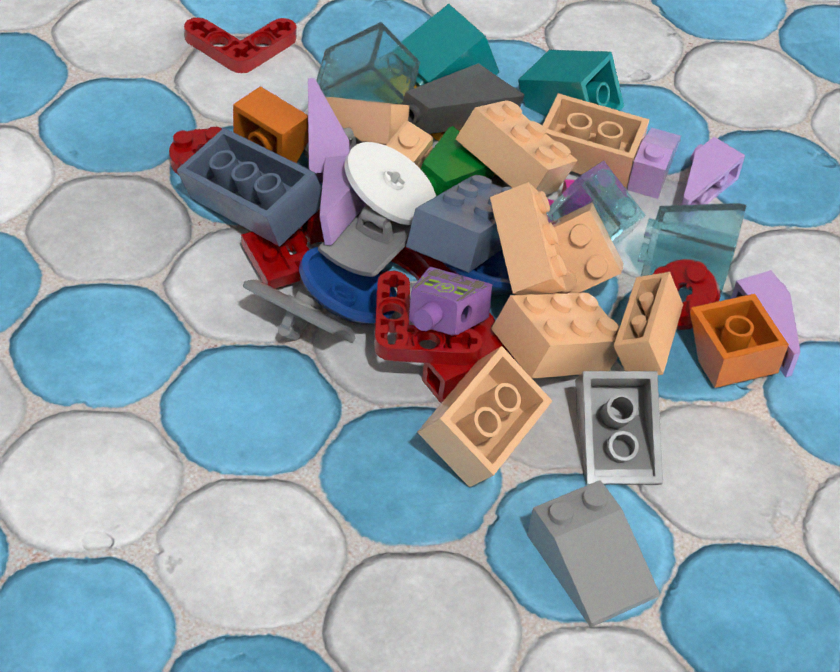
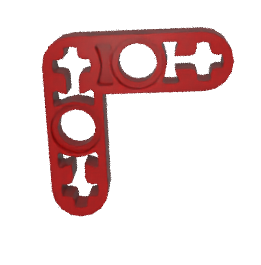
M197 17L185 22L184 37L188 44L235 73H248L293 45L297 39V25L293 20L279 18L243 40H239L212 22ZM214 44H225V46H221V47L213 46V45H214ZM258 44H266V45H269V46L260 47V46H256V45H258Z
M387 271L379 276L377 283L374 349L380 358L388 361L472 365L480 359L483 340L478 332L473 329H467L458 335H449L433 329L421 331L415 325H409V278L399 271ZM390 287L397 288V297H390ZM387 311H396L402 316L398 319H388L383 314ZM388 333H395V344H388ZM423 340H431L437 343L438 346L434 349H426L421 347L419 343ZM445 343H450L449 348H445ZM463 345H468L469 349H464Z

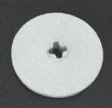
M364 142L355 145L346 156L345 172L354 191L370 208L389 220L404 225H411L415 208L436 197L432 184L422 170L405 155L391 147L374 142Z

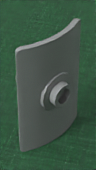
M366 204L332 245H325L323 242L318 246V251L336 265L350 272L374 277L407 245L411 225H404L389 220Z
M259 280L244 281L243 288L287 310L282 323L278 327V332L281 336L290 340H297L301 336L306 323L310 322L351 343L356 339L350 327L321 313L320 310L314 308L317 301L299 291L294 298Z

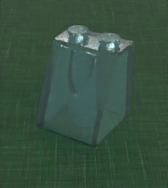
M379 22L326 48L316 82L325 97L402 104L405 92L414 89L420 61L382 22Z
M605 161L580 175L550 205V211L546 213L553 222L593 202L614 245L632 233L646 216Z
M728 203L659 206L656 219H648L644 238L650 239L649 244L642 243L638 262L644 263L641 276L652 275L657 268L676 260L690 259L704 263L716 278L721 297L735 253L746 205Z

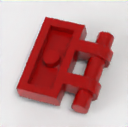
M301 230L295 231L281 246L270 242L254 232L241 235V245L263 283L273 288H278L300 281L299 265L304 254L310 250L307 246L308 240ZM288 249L295 252L296 254L290 255Z

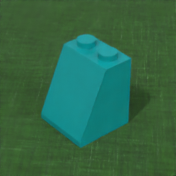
M449 3L393 48L398 59L395 62L397 68L405 77L409 75L413 77L417 87L478 63L495 75L499 73L486 36Z
M548 50L518 79L520 92L524 94L525 107L546 117L558 93L618 111L624 107L612 52Z

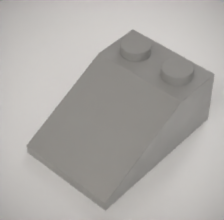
M583 371L575 380L577 423L586 485L599 480L604 485H662L663 470L657 371Z
M601 480L533 507L527 536L590 628L659 596L660 592L625 514Z

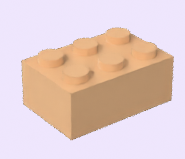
M558 93L542 126L546 129V134L550 138L566 145L570 150V154L578 160L572 168V172L627 188L633 163L641 142L646 136L650 119Z
M506 100L475 107L456 137L460 144L510 187L514 188L529 182L539 192L543 191L545 195L558 191L564 179H566L578 161L570 154V150L566 145L554 141L546 134V129L535 121H530L522 114V109L517 104Z
M589 293L510 295L491 328L531 378L580 375L583 371H609L618 358L614 343L619 326L613 319L608 317L599 306L597 299Z
M501 346L475 363L417 433L468 487H471L495 475L548 408L552 400Z

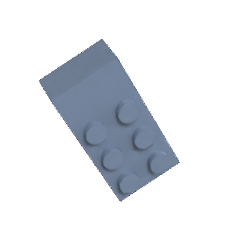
M225 128L177 169L191 199L278 246H281L320 209L322 189L315 172Z
M480 175L469 177L415 208L406 247L466 272H471L502 250L490 197L512 189V187L502 188L491 184L492 181L489 178Z

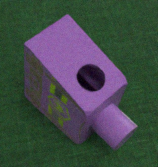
M429 267L412 287L409 320L421 331L433 329L449 335H458L489 317L492 284Z

